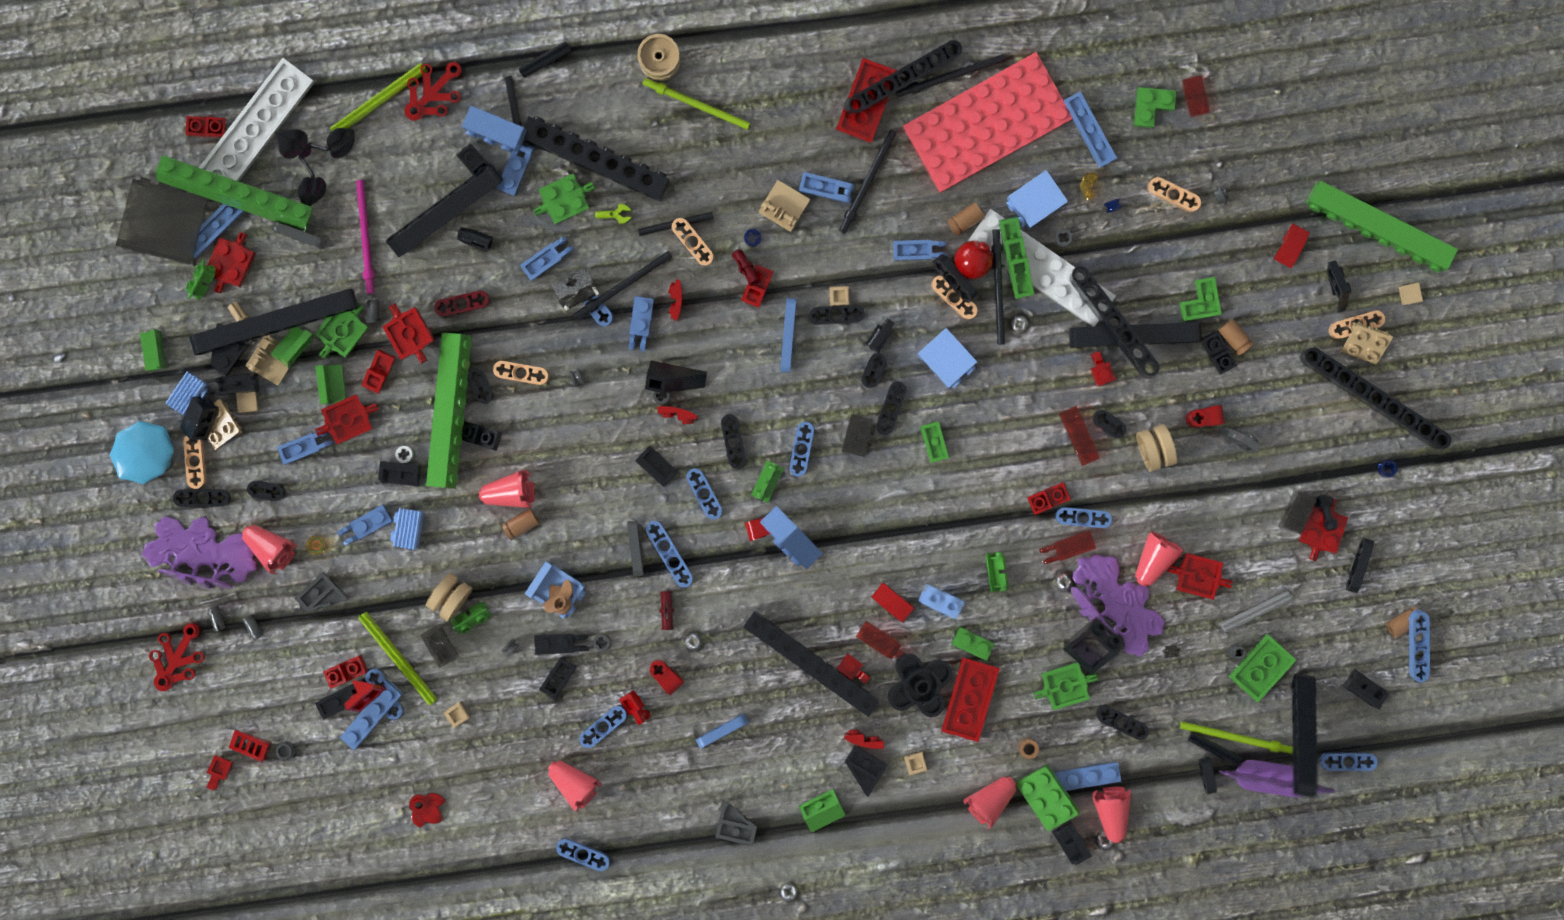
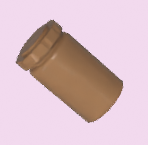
M974 202L954 215L952 219H948L947 222L952 232L958 236L985 219L979 206Z
M1233 318L1218 330L1231 347L1237 351L1238 355L1245 353L1254 344Z
M529 508L508 520L507 523H503L502 528L506 536L512 541L515 537H519L540 523L532 509Z
M1414 606L1411 610L1409 609L1386 622L1389 632L1395 639L1409 632V616L1412 611L1418 609Z
M1024 737L1019 740L1017 748L1024 758L1033 759L1038 755L1039 746L1032 738Z

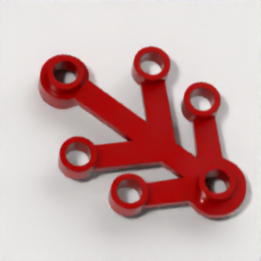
M456 62L449 63L446 67V73L431 87L430 74L432 73V67L429 64H423L420 68L423 74V97L419 101L417 100L418 80L410 78L407 81L410 91V102L405 106L404 112L406 117L412 121L421 119L423 115L443 117L447 114V108L444 105H438L436 108L424 107L429 101H451L452 103L460 101V94L457 91H452L451 93H438V91L451 78L460 76L461 66ZM428 66L430 72L424 73L423 67ZM452 66L457 67L456 73L450 72ZM411 80H415L417 82V85L415 87H411L409 85ZM454 93L458 95L456 101L451 99V95ZM413 107L418 109L415 115L410 112ZM443 107L445 113L439 114L438 108Z
M190 623L184 627V637L175 653L171 645V635L168 633L159 635L158 641L163 645L168 666L164 670L161 661V651L153 650L149 653V659L154 662L157 672L154 678V686L157 690L167 691L171 689L174 682L184 679L191 680L196 676V672L192 668L185 669L183 673L172 674L177 667L204 661L205 654L201 651L182 658L191 639L198 637L201 633V628L198 624ZM189 628L194 630L192 635L188 633ZM164 635L168 638L167 642L162 640ZM154 652H156V653L158 654V658H157V659H154V658H153V653H154ZM196 654L201 655L200 661L196 660ZM187 671L192 672V676L190 678L186 675ZM162 678L166 680L165 685L160 683Z

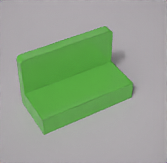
M298 327L292 328L271 352V355L289 368L313 341V336L307 330L302 331Z
M151 329L150 332L140 333L146 371L166 369L167 365L161 331Z
M341 364L315 366L320 404H335L346 399L343 366Z
M833 789L799 805L803 818L811 832L846 815Z

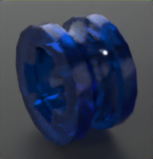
M1120 198L1104 204V207H1107V213L1123 208L1119 204Z
M756 229L747 230L744 235L745 243L750 247L759 245L761 242L760 232ZM750 233L757 234L758 237L755 243L747 240L750 237Z
M1384 460L1378 465V472L1383 477H1392L1397 473V465L1392 460ZM1384 465H1391L1392 468L1390 469L1392 471L1385 473Z

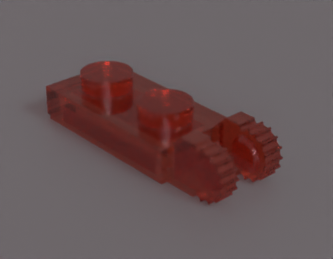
M1088 530L1054 542L1052 545L1040 548L1039 551L1040 553H1046L1055 549L1057 556L1048 557L1043 560L1045 565L1094 550L1096 546L1091 532Z

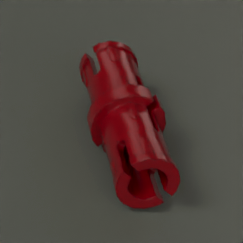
M742 249L734 251L731 256L737 263L739 272L745 276L750 286L757 285L760 282V278L754 271L752 262L748 261Z
M660 591L661 609H659V613H661V630H673V612L675 611L672 608V591ZM666 602H667L668 619H666Z

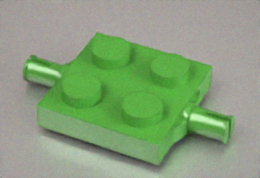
M572 173L538 189L542 196L543 205L533 209V211L536 212V216L547 211L554 224H558L590 209L586 202L585 193L594 190L595 187L592 186V182L581 187Z
M358 303L359 308L352 312L349 311L326 318L314 335L320 338L324 345H326L319 354L322 358L326 359L331 351H336L347 358L369 329L358 317L365 308L360 303Z
M1075 662L1041 673L1044 689L1033 692L1035 700L1047 697L1054 711L1089 700L1087 684L1098 681L1096 673L1085 676L1081 672L1079 663Z

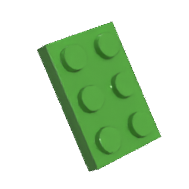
M1265 634L1228 677L1258 703L1295 663L1296 659L1270 635Z
M1048 764L1016 782V786L1047 831L1079 815L1080 810Z

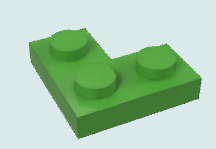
M1138 87L1134 126L1153 128L1155 110L1174 111L1176 91Z
M1215 277L1195 280L1198 299L1179 303L1182 322L1222 315Z

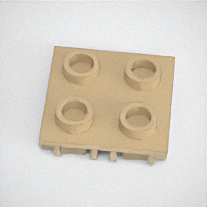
M777 180L768 197L763 201L758 213L791 232L810 199Z
M1354 322L1351 327L1353 331L1340 352L1377 365L1393 336L1388 334V331L1384 332L1376 327L1372 329L1370 325L1366 327L1367 325L1361 324V322Z
M267 335L260 341L246 367L279 386L289 368L271 355V352L280 342Z
M221 399L213 403L215 406H218L219 410L207 438L214 450H217L232 437L242 433V427L239 426L237 421H234L236 418L231 417L233 413L230 412L227 403Z

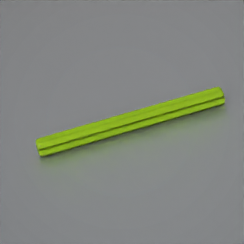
M420 63L331 126L330 130L333 131L340 127L348 129L406 88L408 86V79H418L423 76L420 71L423 64ZM423 67L424 73H427L426 67Z
M368 612L361 614L358 618L426 703L432 705L436 702L437 697Z

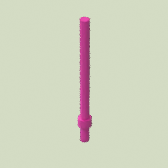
M357 180L365 270L363 271V279L366 281L367 295L374 294L373 279H375V273L372 270L365 187L364 180Z

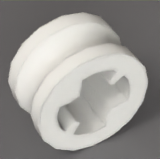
M401 446L396 450L395 456L399 462L409 463L414 458V452L408 446ZM403 449H407L406 452L410 453L406 460H403L404 457H400Z

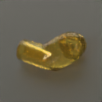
M1095 172L1086 173L1080 183V189L1085 201L1094 198L1091 187L1097 180Z

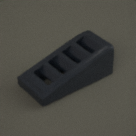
M560 657L539 688V691L556 701L577 667ZM560 665L570 670L569 673H566L565 671L561 670L559 668ZM556 671L563 675L565 679L563 680L560 677L556 676ZM553 678L554 680H556L557 682H559L561 685H560V686H557L556 684H554L553 682H551V679ZM549 685L550 687L554 688L556 692L553 693L546 687Z

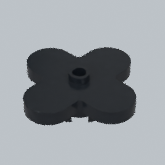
M912 653L902 654L895 664L896 672L901 681L889 690V704L898 711H905L917 705L925 716H938L945 706L940 688L951 680V666L940 659L933 660L924 666L916 655Z

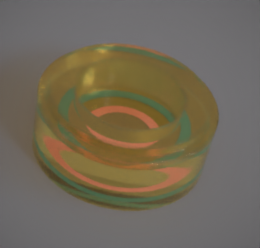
M312 536L306 542V549L312 555L322 554L326 549V541L321 536Z

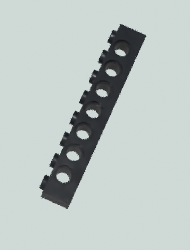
M528 116L524 125L527 131L523 139L524 142L661 202L670 182L669 178H666L667 174L659 170L655 173L649 170V166L640 162L637 165L631 162L632 159L628 156L621 155L619 157L610 148L604 147V149H601L592 140L579 139L580 136L574 132H563L562 127L553 123L550 126L544 123L545 120L538 116H534V118ZM541 130L548 131V135L545 138H539L538 134ZM558 138L565 139V144L563 146L556 145V140ZM575 146H582L583 151L580 154L573 153ZM594 153L600 154V159L597 162L590 160L591 155ZM611 161L618 163L617 168L614 170L608 168V164ZM628 169L635 170V175L631 178L625 176V172ZM647 176L653 178V182L650 185L642 183L643 179Z
M755 610L744 624L743 628L867 717L872 714L879 704V699Z

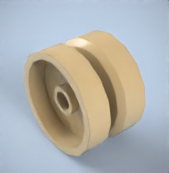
M650 35L641 42L638 48L637 58L641 70L646 77L654 81L668 80L680 68L681 57L678 46L672 38L666 35Z
M1164 424L1153 427L1152 433L1147 429L1137 432L1136 437L1139 451L1149 472L1159 470L1161 462L1166 467L1177 464L1173 440Z
M451 572L438 584L425 606L432 612H436L442 607L439 617L446 622H449L456 615L473 589L467 583H462L456 588L459 578Z

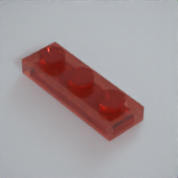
M1077 406L1059 413L1058 415L1081 466L1099 459V454Z

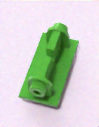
M204 259L200 265H196L193 272L194 277L186 285L185 291L188 292V300H190L192 295L197 300L203 298L209 287L203 281L210 284L216 274V268L212 265L205 266Z
M766 461L751 495L768 503L784 468Z
M1003 552L986 554L990 592L1007 591L1009 586L1007 573H1002V570L1006 569Z
M479 601L468 608L471 615L468 616L467 612L463 611L454 616L451 623L457 633L464 634L469 632L475 625L486 622L493 614L486 609L488 607L484 601L482 603Z

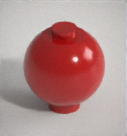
M968 241L958 248L954 262L955 266L967 280L979 279L990 271L993 264V256L987 243L983 241Z

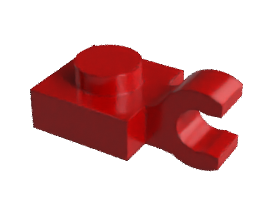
M1100 351L1092 353L1091 357L1095 367L1090 368L1096 386L1116 380L1110 363H1103Z
M847 653L836 668L851 680L856 676L866 684L870 679L867 674L860 670L863 664L849 653Z
M635 690L619 699L628 715L633 714L638 725L651 718L650 713L642 709L644 704Z
M214 755L207 771L212 776L206 788L212 791L214 789L217 790L220 779H227L234 762Z

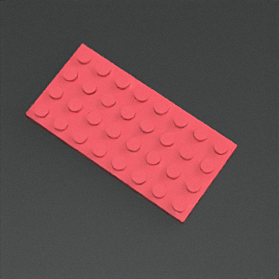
M1035 52L903 125V129L937 190L941 193L1066 124L1073 118L1040 57Z

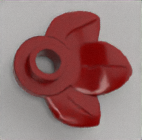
M430 793L426 796L422 794L414 795L409 801L413 823L420 828L425 822L432 824L440 823L442 816L438 808L445 802L444 797L436 793ZM422 802L421 807H416L415 804Z

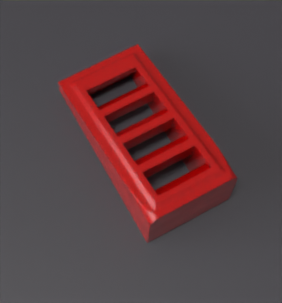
M235 730L228 748L263 762L266 760L272 742ZM238 736L242 737L239 746H236ZM245 739L249 740L246 749L243 748ZM254 742L253 751H250L251 744ZM261 745L262 747H261L260 753L258 754V753H256V752H257L258 746Z

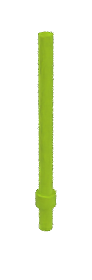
M646 77L642 85L656 90L658 94L668 95L746 130L750 126L749 122L667 87V84L657 83Z
M1181 721L1180 729L1266 748L1275 753L1284 752L1293 755V747L1280 744L1279 741L1272 740L1270 742Z

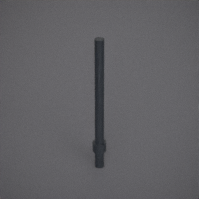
M1001 54L919 83L917 81L910 83L909 86L896 91L897 98L911 93L914 95L920 93L922 89L1005 62V55Z
M889 130L850 209H847L844 215L845 219L839 232L846 234L851 222H854L857 216L856 212L897 133L896 131Z
M992 229L993 245H991V253H993L997 345H1004L1001 264L1003 244H1001L1000 229Z
M669 251L665 252L595 300L585 303L583 308L573 314L576 320H579L589 312L593 313L597 310L598 306L672 258Z

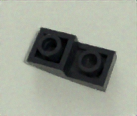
M471 143L456 154L472 175L488 165L487 161Z
M1216 330L1202 338L1201 343L1220 375L1237 366L1219 331Z
M464 421L462 427L463 441L497 451L502 432Z

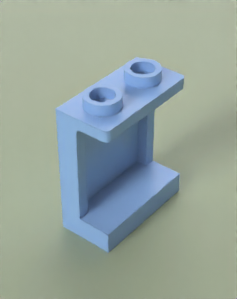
M1047 170L1006 198L1008 201L1006 204L1012 212H1016L1019 216L1020 225L1028 230L1068 202Z
M947 328L917 354L920 360H923L945 384L947 389L950 386L955 388L962 381L960 377L964 373L968 376L976 368L974 364L977 361Z
M546 561L525 592V595L543 604L549 600L550 585L561 587L563 582L568 579L572 583L573 594L570 598V610L566 614L560 615L564 619L566 616L570 617L576 609L573 605L577 600H582L586 593L584 590L586 586L549 561Z
M925 584L918 599L922 604L954 619H957L964 604V601L928 584Z

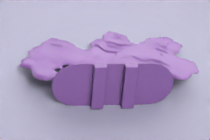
M168 516L161 518V521L154 525L159 539L146 543L142 553V557L147 559L151 567H156L162 563H169L171 566V570L158 569L157 572L178 578L184 584L192 585L193 582H197L200 586L211 589V586L233 589L231 584L219 581V578L229 574L233 581L241 583L246 580L249 572L257 569V563L253 560L254 553L243 541V534L230 535L221 543H217L215 541L216 532L213 528H209V521L206 516L193 520L190 527L186 530L179 520ZM173 555L175 556L174 562L171 561V556ZM181 563H185L193 570L192 574L177 572L176 569ZM223 564H229V567L225 571L221 569V572H219V569ZM201 565H208L213 569L214 574L211 579L197 576L198 568ZM231 568H234L233 573L229 572Z
M1094 554L1089 559L1087 557L1078 559L1079 567L1073 572V580L1079 585H1085L1087 595H1085L1077 587L1071 588L1074 599L1082 608L1079 612L1083 617L1088 616L1091 621L1097 617L1112 632L1123 637L1126 653L1136 654L1138 657H1141L1149 649L1147 636L1161 635L1165 626L1164 619L1156 610L1144 608V604L1149 599L1148 585L1147 587L1141 584L1135 586L1134 583L1126 582L1123 586L1119 585L1117 580L1120 569L1116 557H1103L1102 555ZM1087 579L1090 580L1088 585L1086 584ZM1093 582H1096L1097 589L1092 594L1091 592L1093 590L1091 588V585ZM1093 598L1100 599L1105 604V610L1101 614L1092 604L1091 600ZM1105 616L1115 621L1116 625L1113 630L1104 620ZM1124 627L1126 628L1125 632L1120 631Z
M1246 760L1237 767L1236 772L1219 771L1222 774L1230 775L1231 778H1236L1237 783L1246 790L1287 797H1302L1293 794V766L1266 761ZM1318 785L1317 793L1336 792L1333 788Z

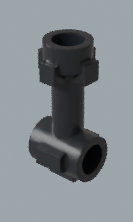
M1325 494L1316 497L1314 505L1317 508H1322L1325 518L1323 526L1326 528V531H1332L1338 528L1337 519H1333L1330 511L1334 501L1331 496Z

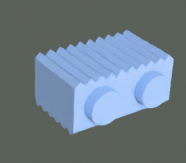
M187 371L165 404L185 416L191 397H198L200 400L204 399L209 393L208 388L210 385L192 372Z
M399 508V511L395 512L394 523H396V529L392 531L390 539L394 547L412 550L419 549L425 512Z

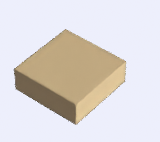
M1419 283L1398 287L1402 306L1423 301Z
M849 286L829 287L830 306L849 305Z
M257 392L236 394L238 413L259 411Z
M461 701L443 712L453 728L471 718Z
M922 751L904 756L909 776L928 771Z

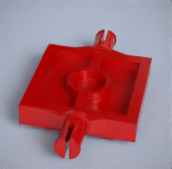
M240 232L236 242L219 238L207 265H212L216 268L214 277L218 280V283L215 287V292L222 294L225 284H233L241 288L256 255L255 252L248 250L243 245L247 234Z
M396 303L390 305L389 308L394 317L382 327L400 360L416 354L420 364L425 363L428 359L422 350L434 342L435 339L417 307L401 313Z
M357 394L321 409L325 418V425L316 428L315 432L317 436L329 432L333 436L336 445H339L373 430L369 423L368 414L378 411L376 403L364 407L360 403Z
M1333 499V506L1330 507L1332 517L1337 519L1338 528L1332 531H1326V528L1323 526L1325 518L1322 508H1317L1313 505L1309 507L1298 542L1307 544L1312 548L1310 560L1317 562L1320 551L1337 553L1348 517L1333 511L1337 499Z
M1189 553L1184 554L1180 567L1171 565L1169 568L1175 570L1167 569V572L1178 574L1175 590L1214 600L1219 586L1231 588L1232 585L1225 583H1233L1232 580L1222 578L1223 562Z

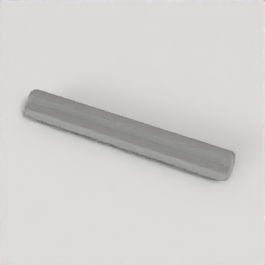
M1288 591L1281 593L1221 622V627L1224 632H1228L1292 601V596Z

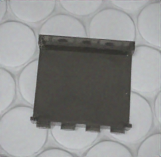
M147 178L133 179L116 246L196 266L197 259L193 255L207 202L212 203V200L179 188H170V185L159 182L158 185L151 183L152 180Z

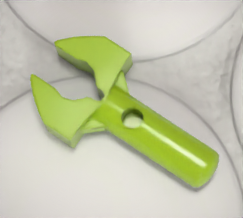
M618 204V208L615 211L595 212L597 219L616 218L619 224H626L632 219L631 217L619 215L623 211H631L625 204Z

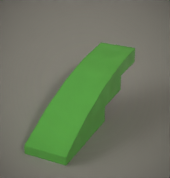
M1016 216L998 220L1015 299L1034 295L1019 218Z

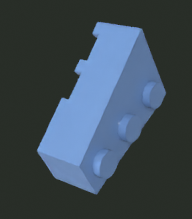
M470 106L462 128L466 131L465 134L468 136L483 139L485 143L493 146L494 144L499 145L501 149L512 153V150L515 152L519 151L527 132L522 126L473 106Z
M777 506L760 521L775 538L773 542L798 567L802 565L807 570L823 554Z

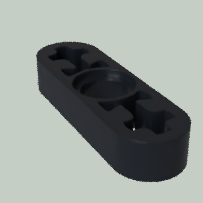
M941 254L933 260L934 268L964 302L970 303L977 297V291L946 255Z
M859 305L816 307L810 311L809 320L814 325L859 323L863 320L865 313ZM844 309H848L847 313H853L854 309H857L858 312H861V315L858 316V319H854V316H848L849 320H844ZM825 310H829V321H825L826 317L820 318V321L812 318L816 311H819L822 315L826 314ZM834 310L842 312V318L838 321L833 320L831 317V313Z
M894 382L889 387L876 424V429L881 435L890 434L895 426L906 394V386L902 382ZM897 385H900V389L903 390V393H899L897 399H900V403L888 399L889 396L894 397L895 391L892 388H896ZM888 403L896 405L897 410L894 414L887 413L886 405ZM883 414L888 417H894L893 421L889 419L888 426H890V429H886L885 432L880 427V423L883 424L886 419L882 418Z
M727 414L721 420V427L728 461L732 468L741 469L746 464V457L738 419L732 414ZM727 418L735 420L732 428L733 431L737 429L738 433H730L726 436L725 432H730L729 427L724 425V422H727ZM731 436H736L739 439L738 446L730 447L728 439ZM741 448L742 452H738V456L743 458V461L740 462V466H737L736 463H732L735 455L734 453L730 454L729 450Z
M183 489L176 491L173 495V502L179 507H223L231 501L230 493L224 489ZM201 492L207 496V500L203 504L197 500V496ZM221 492L222 496H225V500H222V503L220 500H212V496H220ZM183 493L184 496H192V500H184L182 504L179 496H182Z
M1362 538L1346 584L1347 591L1358 593L1374 547L1373 540Z
M1102 705L1096 710V718L1100 722L1137 740H1144L1149 735L1147 725L1109 706ZM1107 709V713L1114 717L1113 724H1110L1112 720L1107 717L1103 720L1100 712H1105ZM1121 717L1126 718L1128 722L1124 728H1119L1117 725V721ZM1132 721L1135 722L1133 724L1134 727L1140 728L1141 726H1143L1142 730L1144 731V734H1139V736H1136L1137 732L1130 729Z

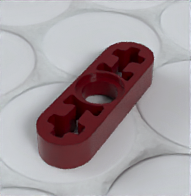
M484 291L438 300L434 305V310L441 317H449L484 309L489 305L490 297ZM478 295L486 298L482 305L479 302L473 303L474 307H471L469 297L472 296V300L479 299ZM466 299L467 307L459 309L457 307L458 300ZM450 301H453V307L456 311L453 312L452 308L446 309V313L439 311L442 303L445 306L452 305Z

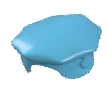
M138 421L117 433L110 452V458L120 479L145 484L164 474L171 466L174 448L165 427Z

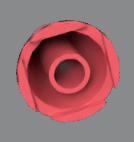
M520 470L483 485L481 490H479V498L486 505L531 508L532 505L530 503H534L535 500L534 484L529 482L528 479L531 475L527 470Z
M251 525L247 526L242 532L243 541L270 574H277L275 572L277 569L283 570L295 555L293 549L294 547L297 549V545L293 541L264 528Z
M1151 531L1148 534L1135 577L1138 578L1136 581L1145 587L1147 585L1152 586L1182 555L1184 550L1173 541L1169 542L1166 540V537Z
M561 760L558 762L554 761L548 768L549 777L575 812H579V807L583 809L597 794L594 791L596 787L600 788L602 785L598 779Z
M1003 776L965 798L964 804L968 802L970 813L982 825L986 822L988 824L986 828L991 829L1017 791L1015 787L1017 784L1011 777L1006 778Z
M1110 786L1104 787L1103 791L1099 793L1098 790L1094 791L1092 794L1093 801L1107 839L1113 843L1121 842L1126 838L1132 796L1131 790L1128 789L1127 792L1124 787Z

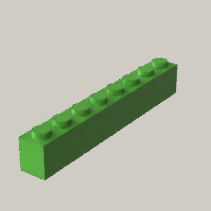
M163 155L155 171L156 179L159 182L307 232L313 216V207Z
M1321 180L1315 183L1305 203L1310 206L1309 209L1317 213L1321 211L1327 214L1326 217L1333 221L1339 220L1344 223L1343 225L1351 230L1357 229L1361 231L1360 234L1364 237H1373L1378 240L1380 245L1385 247L1391 246L1395 248V252L1404 256L1407 254L1413 257L1412 260L1414 262L1429 265V269L1434 272L1440 273V271L1448 270L1458 251L1457 248Z
M442 333L426 486L454 489L457 486L472 336L453 333Z

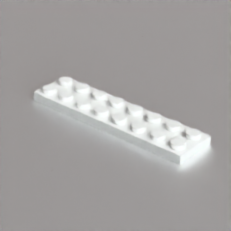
M282 58L199 168L239 182L273 138L275 132L279 130L314 84V81Z
M990 209L985 219L981 221L968 241H983L989 245L991 250V245H993L992 229H1000L998 220L1005 218ZM1021 230L1033 286L1091 327H1095L1099 321L1070 282L1069 277L1075 267ZM1000 232V240H1001V244H1003V242H1002V237H1001V232ZM1003 247L1001 264L1008 268ZM1075 273L1077 280H1084V276L1081 273ZM1100 285L1110 300L1113 301L1116 295ZM1086 289L1088 295L1094 296L1096 294L1094 289ZM1098 304V308L1101 311L1107 310V306L1105 304Z

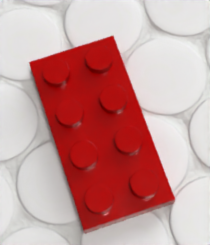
M862 58L848 98L897 70ZM884 82V89L890 91V84ZM868 91L867 96L873 101L874 94ZM889 96L854 115L848 114L843 109L836 131L872 143ZM852 100L851 106L853 109L857 110L858 103Z
M962 657L941 732L979 742L1000 668Z

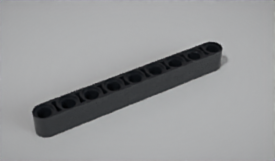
M347 289L189 336L194 356L353 311L359 307L354 289Z
M1308 348L1301 352L1300 360L1305 366L1431 448L1445 449L1450 446L1452 439L1447 432L1317 348ZM1309 352H1312L1315 356L1313 362L1307 358ZM1325 362L1331 366L1329 372H1326L1323 368ZM1341 373L1347 376L1345 383L1340 380ZM1358 383H1360L1363 387L1361 393H1358L1356 390V385ZM1374 393L1379 397L1377 404L1372 401ZM1390 404L1395 407L1393 414L1388 411ZM1406 415H1409L1411 418L1409 425L1404 421ZM1422 425L1426 426L1427 433L1425 435L1421 433ZM1438 436L1443 438L1441 446L1437 443Z

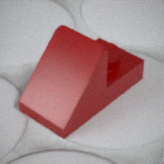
M352 680L357 693L353 694L344 705L348 711L360 713L386 688L385 686Z

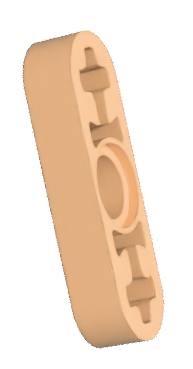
M1156 177L1148 183L1150 194L1187 212H1194L1201 205L1199 196L1165 179ZM1157 182H1159V186L1163 189H1165L1166 186H1168L1169 188L1166 190L1165 196L1162 195V193L1164 192L1163 190L1158 189L1157 191H1155V187L1152 184H1156ZM1171 190L1179 192L1177 200H1172L1169 197ZM1185 194L1186 197L1184 199L1188 201L1194 199V203L1196 204V206H1192L1190 208L1188 202L1183 201L1182 204L1179 202L1183 199V196Z
M684 218L675 219L672 223V230L699 264H710L713 260L712 251ZM678 221L679 223L684 222L686 224L684 229L687 232L689 229L692 231L684 239L681 237L684 233L681 230L676 231L675 229ZM690 236H695L698 239L697 246H688L687 239ZM701 244H703L704 248H701V250L704 253L708 252L710 254L708 256L709 261L707 262L705 260L701 261L699 259L701 258V254L699 252H697L696 254H694L693 252L694 250L698 249Z
M941 275L934 278L932 281L933 291L963 319L970 320L976 316L977 307L972 301L970 303L965 302L964 305L967 308L971 306L973 314L965 315V309L962 306L960 309L956 307L963 300L960 298L959 302L952 303L949 300V295L955 291L951 289L944 296L942 293L945 290L943 288L937 289L936 281L940 282L943 280L945 282L944 287L947 289L950 285Z
M1372 311L1334 322L1329 327V334L1334 339L1350 336L1353 331L1351 329L1352 322L1355 319L1364 325L1372 326V329L1374 327L1379 328L1385 323V316L1380 311ZM1374 316L1379 317L1377 325L1375 322L1368 324L1366 320L1372 319ZM1337 325L1339 328L1345 326L1348 328V330L1341 331L1340 335L1334 332Z
M498 361L493 367L494 374L502 379L536 385H544L549 380L547 370L540 367L506 361ZM502 364H504L506 369H511V366H514L512 370L513 377H509L511 373L503 372V375H500V372L497 371L498 367H502ZM518 368H525L527 372L526 376L522 379L516 376ZM530 369H533L532 373L539 374L542 371L545 379H541L538 382V378L531 377V381H529Z
M185 436L183 445L187 484L193 489H200L207 482L203 440H197L198 443L194 444V449L199 450V453H190L189 450L194 451L193 445L189 444L191 440ZM193 456H198L200 459V463L196 467L190 463V459ZM191 469L201 470V472H197V478H201V482H198V485L192 481V479L196 478V473L191 472Z

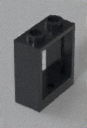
M1095 617L1069 639L1063 650L1092 675L1117 656L1125 642ZM1090 634L1109 652L1101 658L1082 639Z

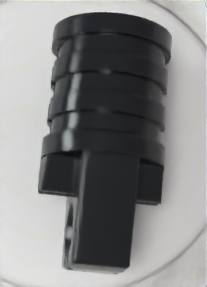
M461 227L458 230L457 240L476 249L489 252L493 243V236Z
M886 318L882 325L878 324L868 341L865 342V345L880 353L881 348H883L887 339L890 338L892 334L890 330L895 323Z

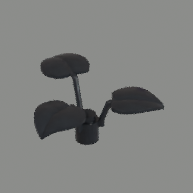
M340 127L331 131L326 141L328 147L314 145L311 142L307 143L308 136L301 129L292 128L275 132L280 154L286 159L299 156V159L311 175V178H303L299 184L298 195L302 204L311 206L319 201L326 192L325 180L321 177L315 178V174L304 158L311 154V148L330 151V155L333 158L344 157L350 152L354 144L355 132L353 129Z

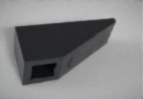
M651 361L646 376L645 390L669 393L705 388L707 372Z

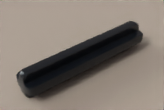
M563 42L519 68L520 74L525 78L571 51L569 44Z
M1191 732L1188 737L1189 742L1236 766H1239L1242 761L1241 756L1194 732Z

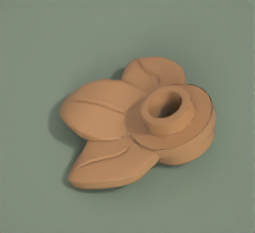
M566 579L561 587L550 585L549 600L542 604L543 609L548 613L566 614L571 608L572 583Z

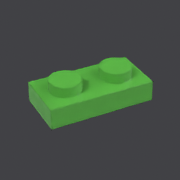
M939 421L920 426L930 463L949 458Z
M959 627L952 645L987 661L995 643Z

